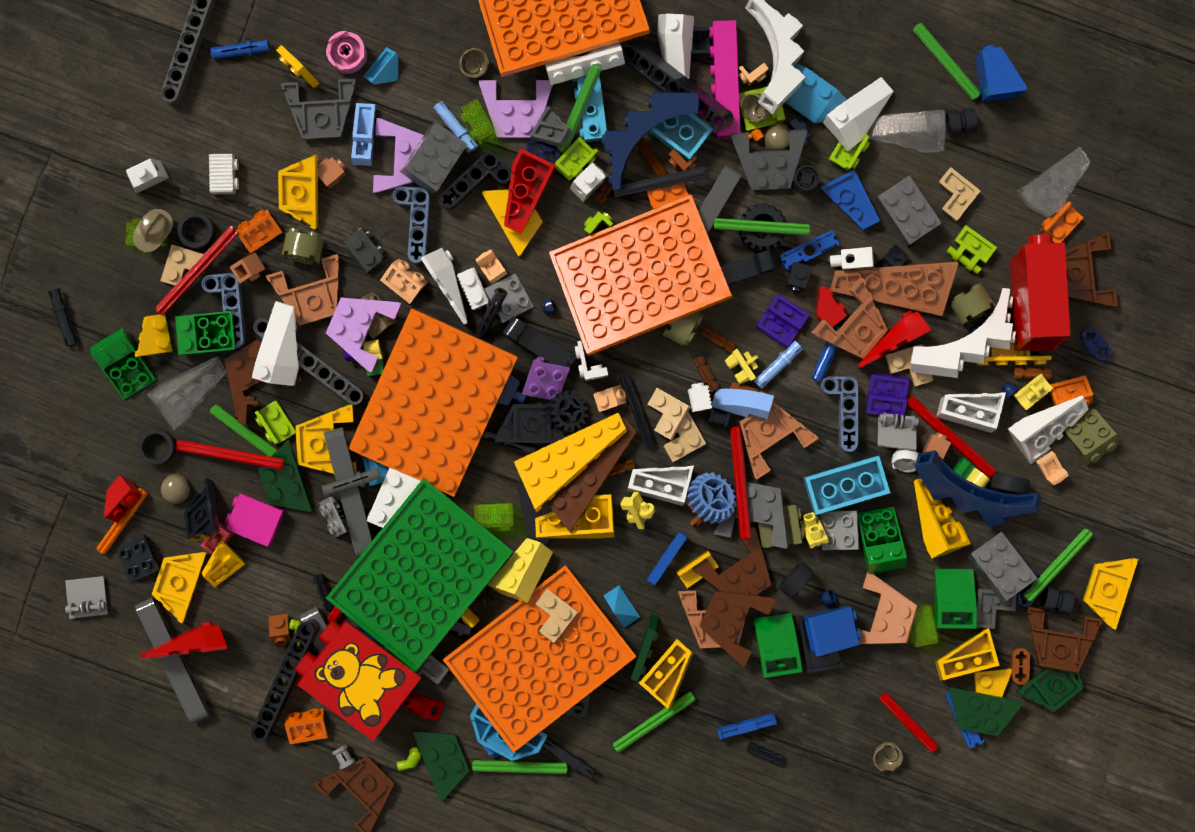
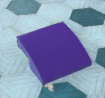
M777 294L755 328L787 349L810 314Z
M871 373L866 413L880 415L885 412L886 414H894V417L895 414H898L899 418L902 414L904 418L910 379L908 377Z

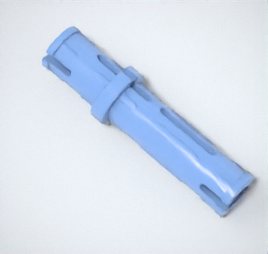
M441 101L434 106L433 109L453 134L467 144L465 149L468 153L474 151L478 144L471 138L467 128L464 129L444 102Z
M794 341L784 352L779 353V357L754 382L763 389L787 364L790 365L792 363L791 361L803 348Z

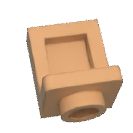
M763 63L748 74L744 67L740 66L738 68V77L742 83H747L750 86L755 81L759 83L767 77L766 73L769 68Z
M492 250L482 253L476 259V262L491 284L507 275L506 270Z
M621 385L593 394L599 412L627 403L626 394Z
M1052 451L1036 461L1044 478L1052 485L1062 482L1069 476L1068 472L1062 468L1056 454Z

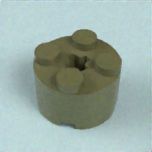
M289 228V232L285 235L281 256L287 259L288 255L292 257V261L313 265L315 261L316 264H319L324 240L319 237L320 234L316 232L305 234L300 233L301 231L298 229Z
M981 283L973 286L966 295L962 292L951 301V307L962 326L985 315V310H992L996 307L985 286H982Z
M698 311L668 323L663 336L681 346H687L695 334L692 330H696L704 316Z

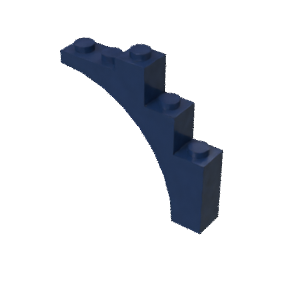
M652 92V96H649L648 106L652 108V111H629L628 115L625 116V127H628V130H606L605 134H602V146H605V151H613L609 156V165H612V173L609 174V185H612V190L623 188L624 172L628 159L643 136L657 124L669 118L683 114L700 113L701 93Z
M936 450L919 453L914 467L933 500L951 497L960 513L978 510L987 527L1005 524L1007 517L1034 513L1039 510L1041 502L1039 493L1008 494L992 491L978 486L957 474L942 460Z

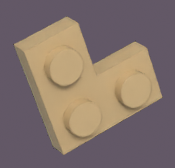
M951 167L938 182V184L952 194L941 210L954 221H957L979 194L980 190Z
M171 245L161 281L176 285L184 277L185 270H190L204 254Z
M914 347L885 355L890 374L909 368L914 386L933 381L930 374L911 372Z
M656 388L648 405L662 412L663 415L654 431L673 440L691 406Z
M687 412L677 431L680 437L663 446L671 461L674 462L705 445L706 442L691 415Z
M548 589L535 604L550 616L539 632L552 643L557 641L578 613Z

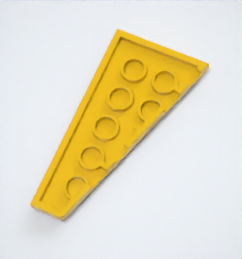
M619 413L514 461L536 512L542 508L541 506L547 500H551L557 491L562 487H566L586 469L593 459L596 460L604 449L608 446L610 447L627 432Z

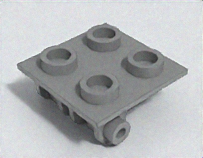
M516 274L484 289L490 300L497 288H503L507 291L508 294L502 303V310L497 313L502 323L511 320L512 316L515 317L534 307Z
M885 412L878 415L877 446L916 450L918 418H915V416H905L903 418L902 414L898 418V414H895L894 417V414H886Z
M333 496L321 501L319 509L322 516L326 517L328 521L327 527L329 532L334 537L348 532L346 518L341 520L340 518L344 517V515H338V513L342 512V509L337 511V509L341 508L338 500Z
M833 511L820 514L821 524L829 541L828 543H822V550L859 549L857 511Z
M104 576L65 580L68 606H65V611L69 613V619L108 614Z

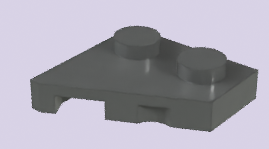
M547 106L531 132L530 137L535 141L564 147L572 131Z

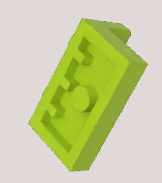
M277 400L255 412L257 415L255 420L260 427L264 426L267 431L265 435L271 444L274 442L275 445H279L296 434V429Z

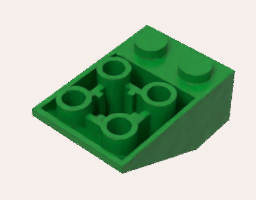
M232 311L175 316L178 355L188 356L236 350Z
M124 328L90 347L91 356L123 400L156 381L143 356L135 357V352L138 348Z
M894 507L857 513L859 533L868 574L905 568L907 556Z
M935 569L934 627L977 629V606L973 569Z
M792 613L754 618L762 676L767 678L802 672Z

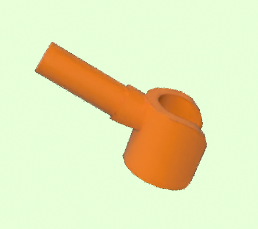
M755 129L749 134V139L753 137L755 142H758L764 135L759 129Z

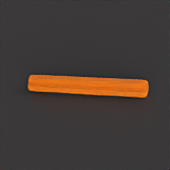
M139 488L143 495L118 523L114 522L97 547L100 553L106 554L146 498L148 493L144 489Z

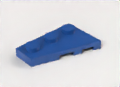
M855 170L820 187L863 230L880 221Z

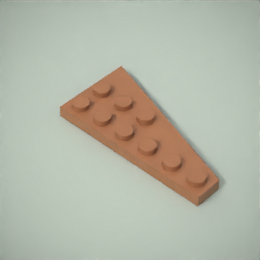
M958 262L838 270L834 273L830 290L853 296L849 289L859 278H863L866 281L868 291L871 292L873 301L943 316Z

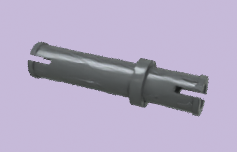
M376 467L375 469L363 473L357 472L354 476L323 485L324 496L328 497L357 486L363 487L366 483L381 479L380 473ZM349 483V484H347V485H344V486L335 488V487H337V486H340V485Z

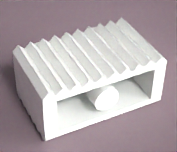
M209 154V191L211 194H236V189H239V180L235 178V170H238L239 163L233 154Z
M473 267L459 273L457 277L464 289L463 291L467 296L466 298L470 303L471 309L476 311L487 306L489 300L475 268Z
M704 382L692 384V388L688 390L692 412L711 409L712 405L710 404L712 402L709 397V387L707 385L704 386Z

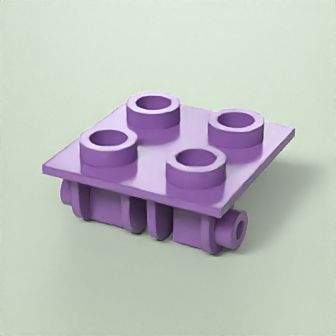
M537 357V359L533 360L522 394L549 400L554 398L555 394L561 393L570 368L545 363L544 358Z

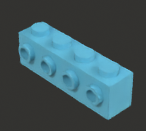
M587 75L573 79V81H577L578 88L574 89L575 100H577ZM600 75L582 115L583 126H579L580 138H584L585 143L602 141V134H605L607 130Z

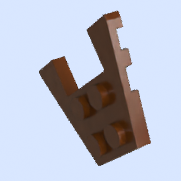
M1109 232L1065 251L1068 298L1110 307L1118 306L1116 289L1096 291L1091 252L1111 249Z
M259 340L252 342L224 359L235 411L236 408H239V400H245L246 395L244 391L261 382L252 378L256 358L261 346ZM297 375L295 385L303 380L299 375ZM285 385L287 389L292 387L290 385Z
M755 527L751 528V539H741L750 554L719 575L708 559L692 568L695 573L699 574L719 591L757 595L771 586Z
M716 590L699 627L741 666L745 667L752 650L735 643L734 640L749 608L752 607L769 615L776 598Z
M1027 607L1026 613L1038 667L1077 674L1103 619L1085 616L1081 636L1043 629L1045 610Z
M367 755L313 784L326 797L341 783L368 810L354 825L360 832H371L395 784Z

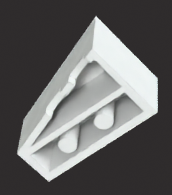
M1006 392L996 394L945 395L940 400L936 417L992 433L997 429Z
M694 466L633 469L627 491L632 493L639 491L640 495L683 506Z
M389 468L367 521L383 528L420 483V480Z

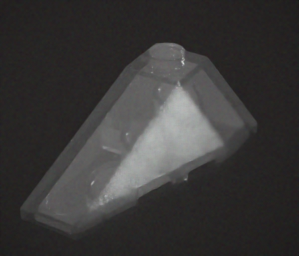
M934 110L877 116L867 135L870 136V139L915 149L923 153L943 152L946 131L945 111Z
M1079 146L1017 190V193L1028 208L1046 217H1050L1064 206L1065 200L1072 193L1075 184L1082 177L1091 161Z
M215 357L161 383L149 392L147 396L171 428L175 430L193 415L192 411L198 403L201 404L204 401L203 397L216 386L227 370L219 358Z

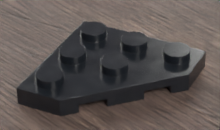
M520 479L517 483V489L527 537L546 545L550 538H536L535 518L553 511L544 503L541 506L542 508L536 512L524 483Z

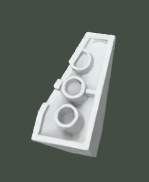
M659 14L657 36L662 59L689 79L694 16Z
M881 77L827 114L823 123L844 148L849 151L864 139L892 95L893 90Z
M440 248L423 256L421 260L466 326L468 320L454 266L451 263L454 259L448 250L444 252Z
M275 301L256 358L252 378L271 384L295 385L299 370V360L297 358L298 343H296L295 306Z

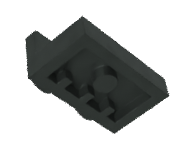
M360 227L344 243L368 273L385 260L383 256L385 251L379 244L375 246L371 241L374 237L368 229L363 230Z

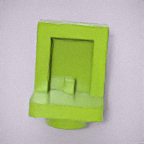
M598 211L594 218L590 216L586 220L584 232L590 236L601 222L608 227H612L613 223L611 221L613 219L607 213L603 212L601 214Z

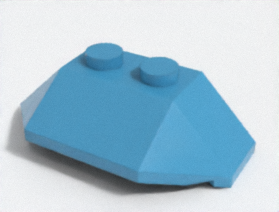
M796 63L793 67L798 69L805 76V79L801 86L784 103L814 124L823 123L827 114L847 99L838 89L814 72Z
M477 704L470 715L478 743L511 761L538 753L547 737L545 733L540 732L513 753Z

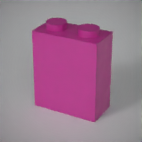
M240 493L239 496L236 495L232 503L234 507L232 514L229 513L225 520L227 525L225 529L267 547L271 546L286 510L244 493Z

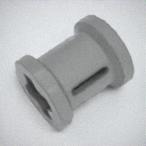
M347 744L331 752L332 755L336 756L340 764V770L356 761L352 759L347 750Z

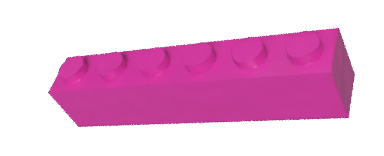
M736 20L713 21L712 27H709V39H713V46H710V58H713V65H710V76L714 77V84H711V96H715V100L730 110L734 116L733 123L720 131L713 129L712 133L716 134V139L731 138V133H740Z

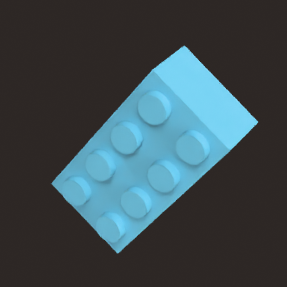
M879 456L803 477L815 515L890 493Z

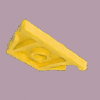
M313 155L278 171L279 209L291 214L299 221L302 220L308 223L312 229H317L318 170L317 155Z
M509 190L483 191L484 198L518 257L521 256L543 223L536 209L533 211L522 234H519L504 226Z
M207 552L165 557L163 559L152 595L180 623L185 621Z
M1136 558L1094 564L1083 601L1110 628L1115 630L1138 562Z

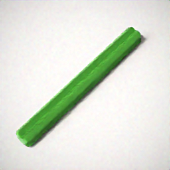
M922 23L917 24L913 28L916 35L972 100L978 98L981 92Z
M592 64L569 116L566 125L572 133L564 147L557 146V150L565 153L571 144L602 69L598 65Z
M720 218L714 220V229L796 235H809L810 225Z
M214 405L211 408L210 413L267 456L271 457L277 451V449L244 424L238 423L236 418L220 406Z
M1083 529L1023 594V597L1027 601L1032 602L1093 537L1092 532L1088 529Z
M688 692L674 701L671 709L664 708L614 742V749L617 752L622 751L696 700L692 692Z
M474 760L472 763V770L476 772L566 774L568 767L566 763Z

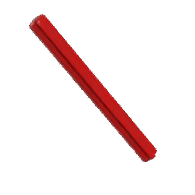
M230 226L155 307L160 315H165L238 235V231L234 227Z
M914 396L908 398L906 405L934 430L948 437L947 441L951 442L952 446L987 477L991 478L993 473H996L995 468Z
M735 426L730 428L739 531L742 540L751 539L742 433L741 428Z
M178 440L175 445L177 451L279 470L283 469L285 464L284 459L188 441Z

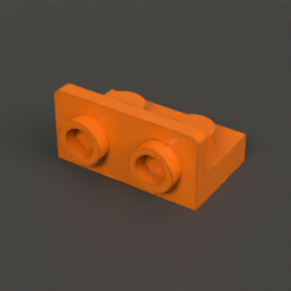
M684 183L646 191L652 210L689 195Z
M1070 201L1065 204L1061 202L1054 210L1056 212L1052 218L1047 217L1041 224L1043 228L1040 232L1052 235L1053 243H1061L1084 218L1070 206L1072 204Z
M268 209L257 212L252 220L242 222L237 229L238 237L250 253L282 233V230Z
M1086 375L1051 384L1053 389L1050 391L1054 406L1079 396L1084 397L1087 406L1092 403L1093 392Z
M323 708L311 709L305 712H293L286 715L285 728L290 744L328 738Z

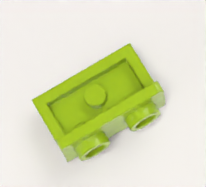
M866 134L864 139L849 151L838 142L828 160L846 171H849L851 167L855 169L860 160L858 158L861 151L865 152L870 144L867 141L870 136Z
M579 137L554 165L570 181L573 177L577 178L584 171L583 167L586 163L590 165L597 158L595 154L599 150L597 148L593 150Z

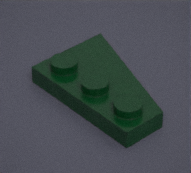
M651 614L648 631L646 630L642 648L640 647L632 670V680L638 681L640 675L644 676L647 668V665L644 664L646 658L650 659L653 648L650 647L652 641L656 642L659 631L656 630L659 617L657 615Z

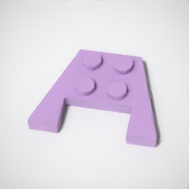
M479 80L497 139H532L530 134L546 108L553 87L550 84V80H536V100H496V80Z
M376 118V136L395 137L394 176L374 175L373 193H380L381 191L415 183L400 171L423 135Z
M341 298L326 334L366 370L373 373L379 357L361 350L376 313L378 312L395 320L402 304L389 301Z

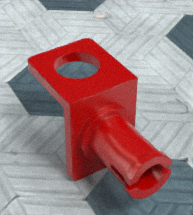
M413 691L411 697L407 696L401 705L423 718L439 720L444 702L429 699ZM437 705L436 713L431 715L432 708Z

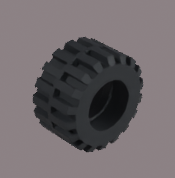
M756 203V205L750 206L740 218V220L754 221L758 217H765L771 222L786 223V217L782 215V211L778 210L775 205H769V203ZM738 231L741 242L746 245L745 247L752 249L754 252L772 251L781 244L786 234L772 233L770 237L761 239L756 237L751 231Z

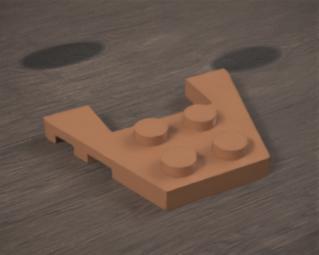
M338 254L321 259L327 277L323 280L289 290L284 271L266 276L283 302L295 306V317L300 326L334 315L338 306Z
M859 278L849 289L852 295L861 303L856 311L837 332L825 320H822L811 333L859 358H864L888 329L879 310L875 307L871 292L866 287V281L863 278Z
M772 402L768 419L750 414L739 422L756 480L771 471L760 453L791 432L795 434L803 448L819 439L774 402Z
M867 572L863 588L881 593L871 631L859 629L861 639L858 640L859 644L908 643L918 605L882 581L875 574H868Z
M696 590L678 591L698 647H721L699 627L706 610L697 611ZM744 621L734 640L735 643L739 644L740 638L745 623Z

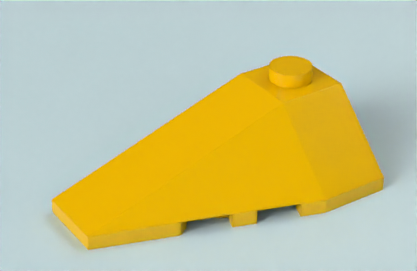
M916 479L914 485L923 540L931 558L944 556L970 545L971 543L960 522L956 523L951 516L952 510L950 507L946 508L941 499L933 500L922 479Z
M611 495L595 496L571 533L553 512L535 518L536 538L599 539L615 537Z

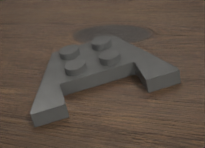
M355 78L338 79L339 100L300 102L299 83H281L282 90L303 140L342 138L356 86Z
M806 129L789 130L790 150L749 152V132L731 133L732 141L752 190L785 189L791 187L807 135Z
M746 482L750 521L774 526L770 546L788 549L782 489ZM737 506L730 518L718 524L714 535L732 538L735 521L738 519Z

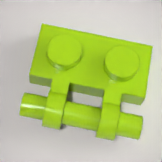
M965 225L954 240L959 245L958 249L956 250L950 246L946 252L952 256L953 260H958L964 264L967 270H972L978 274L982 269L976 264L978 260L985 264L997 247ZM964 250L973 255L971 260L962 254Z

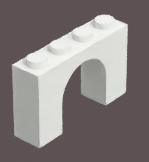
M619 42L595 49L584 56H572L545 64L550 84L554 85L587 75L592 64L598 65L602 70L623 65L625 61Z

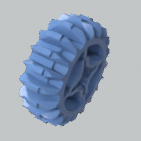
M706 472L697 476L690 483V487L687 490L689 493L687 499L691 501L688 506H693L694 508L692 512H697L698 518L703 517L704 522L709 520L711 524L726 521L734 513V509L737 506V499L734 496L736 490L731 489L732 484H727V478L721 479V475L715 476L714 472L710 474Z

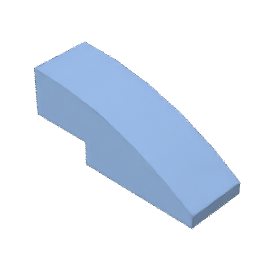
M356 103L351 156L353 165L372 166L375 104Z
M716 389L711 405L714 408L748 417L751 414L768 419L774 396L742 389Z

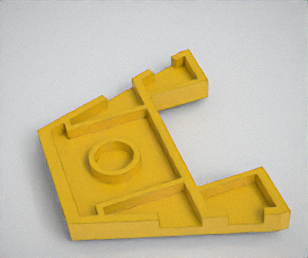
M352 404L295 426L298 465L334 474L324 432L333 430L334 423L354 422ZM355 461V462H353V465H354L355 473H357L356 461Z

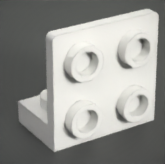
M578 341V346H575L577 359L581 358L582 365H579L581 378L585 377V381L608 377L607 367L602 368V365L592 366L591 370L587 371L582 342Z

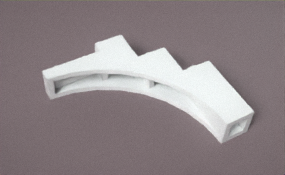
M749 0L745 9L756 18L770 42L773 54L771 81L758 103L771 114H774L801 86L805 79V76L793 67L801 58L804 50L792 41L799 34L803 25L789 13L783 17L777 10L767 4L765 0Z
M1002 288L999 302L991 316L970 335L945 345L932 347L914 346L911 372L958 378V372L963 370L964 361L984 364L985 357H989L990 347L1010 350V345L1015 343L1016 331H1012L1013 324L1010 323L1011 314L1008 313V308H1012L1013 305L1010 289Z

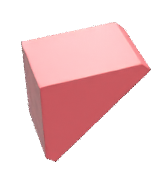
M219 522L220 532L204 538L201 546L213 554L219 542L223 540L227 544L234 533L226 530V526Z

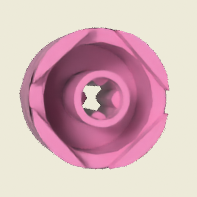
M340 31L329 39L326 55L336 70L343 74L357 72L364 66L367 61V50L358 35L347 31ZM346 49L349 51V55L347 56L344 52V50Z

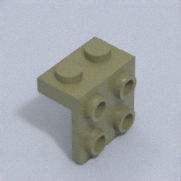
M1095 409L1086 412L1073 426H1068L1064 430V433L1080 450L1082 460L1087 466L1097 462L1102 455L1112 452L1119 445L1117 433Z
M794 504L784 506L787 542L788 544L802 543L801 539L804 538L803 527H799L798 521L801 519L800 508H796ZM758 523L762 547H773L770 546L774 526Z

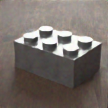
M435 122L429 126L400 172L430 194L435 193L467 144Z
M910 175L874 199L906 247L941 224V221Z
M1002 532L967 557L1002 604L1037 579Z

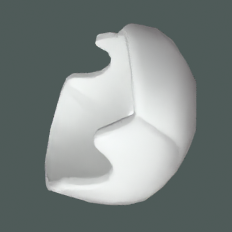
M896 450L891 461L893 469L897 468L907 473L915 471L916 468L914 466L919 453L915 450Z

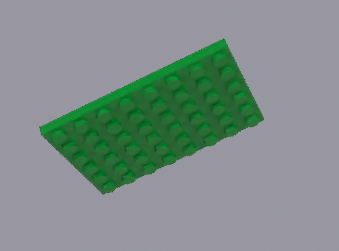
M423 478L326 599L416 672L514 551L428 480Z

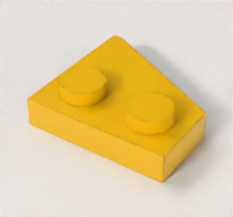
M282 45L276 50L281 55L279 59L287 67L291 65L290 70L297 77L301 75L314 89L320 84Z
M165 315L144 317L143 330L139 336L140 342L138 350L135 352V357L172 352Z
M221 540L202 571V575L212 586L216 587L244 566L245 563L236 552Z
M1012 669L973 672L975 692L1002 697Z

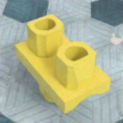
M736 349L725 360V363L729 369L739 364L742 371L734 375L739 384L748 380L752 381L756 377L748 364L751 365L753 370L756 369L758 366L754 360L759 357L758 355L752 357L747 351L744 353L747 359L745 361L739 350Z
M1039 374L1013 396L1027 410L1050 392L1053 387L1042 374Z
M634 491L631 497H624L621 502L622 509L629 510L627 514L628 522L636 523L638 529H644L645 520L651 519L655 512L654 506L651 503L644 502L639 491Z
M814 512L803 515V521H800V526L803 527L804 535L810 548L820 546L821 543H828L827 535L819 517L815 516Z

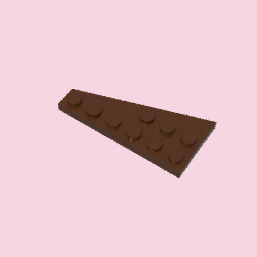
M623 418L622 421L627 432L610 447L608 446L604 449L596 460L593 459L587 465V468L566 487H562L557 491L551 500L545 502L570 533L607 480L612 469L617 465L622 454L625 453L637 435L636 430L626 418Z

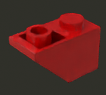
M822 286L818 289L815 317L819 322L825 320L833 327L847 316L845 313L847 310L842 303H837L833 299L835 295L828 287Z
M119 475L107 489L104 509L105 518L118 523L143 494L133 481Z

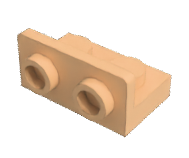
M400 259L394 261L380 279V281L409 304L414 301L421 289L428 283L421 273L415 272L406 261Z

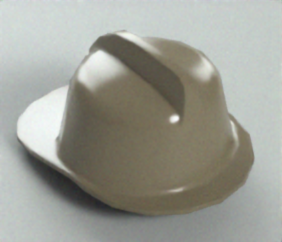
M154 209L143 216L133 233V241L139 250L152 252L161 246L173 227V221L168 212L162 209Z

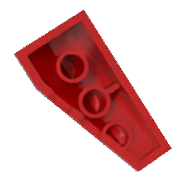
M521 148L512 164L504 221L505 227L519 234H522L556 169L554 164Z
M910 310L902 314V319L897 321L870 352L856 365L857 368H861L882 357L884 354L899 348L901 345L931 331L930 327L918 311L912 313Z
M212 621L202 622L201 626L194 627L140 653V658L171 656L173 653L189 654L191 651L208 652L227 649V645L219 625H213Z

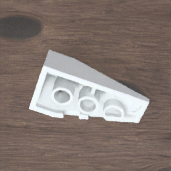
M1079 396L1027 416L1016 422L1008 430L1028 462L1032 464L1051 449L1049 446L1056 438L1060 440L1063 437L1062 432L1068 426H1073L1088 411V406L1084 397Z

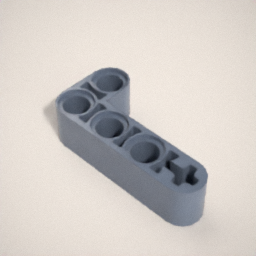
M398 187L393 191L394 201L400 206L411 207L408 258L414 264H422L421 258L427 255L430 195L423 188ZM400 192L407 193V198L404 201L397 199ZM424 193L426 194V200L421 203L417 202V195ZM418 212L425 214L423 221L418 222L415 220V215ZM417 231L423 232L424 235L420 241L414 240L413 237ZM413 244L423 245V247L419 246V253L422 254V256H419L418 260H416L415 257L412 256L416 253L417 247L413 246Z
M229 273L204 277L202 288L211 294L222 293L223 312L232 311L233 316L238 317L239 322L234 326V330L240 329V332L236 331V337L240 338V341H237V345L235 343V348H243L246 344V331L241 283L239 284L235 275ZM230 278L235 279V285L232 288L227 286V281ZM210 280H215L216 287L210 290L208 283ZM231 297H236L237 304L234 307H230L228 303Z
M826 377L820 383V390L824 394L839 395V447L845 452L854 451L858 446V382L853 377ZM827 380L832 381L834 384V388L831 391L826 390L824 387ZM846 380L851 381L853 384L851 391H847L844 388ZM847 399L853 403L851 410L844 408V402ZM847 418L853 422V427L849 430L844 427V421ZM843 432H853V435H849V441L853 442V445H850L849 449L847 445H844V441H847L848 435H843Z

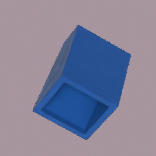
M995 45L985 46L975 57L982 102L1020 97L1027 91L1026 84L1002 47L995 48Z
M850 606L803 616L811 653L816 657L859 645L858 640L861 639L859 628H855L854 623L857 617L855 610H851Z

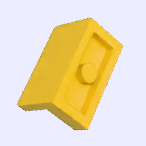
M706 551L676 572L687 588L702 579L692 568L705 559H708L714 570L719 567L709 551Z

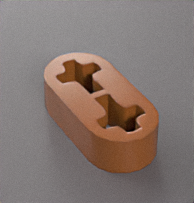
M1020 647L1015 648L1011 653L1012 673L1010 675L1012 681L1019 685L1028 682L1030 677V654L1026 649ZM1020 651L1025 655V658L1021 659V665H1019V659L1016 658ZM1019 667H1021V673L1025 674L1021 681L1015 677V674H1019Z

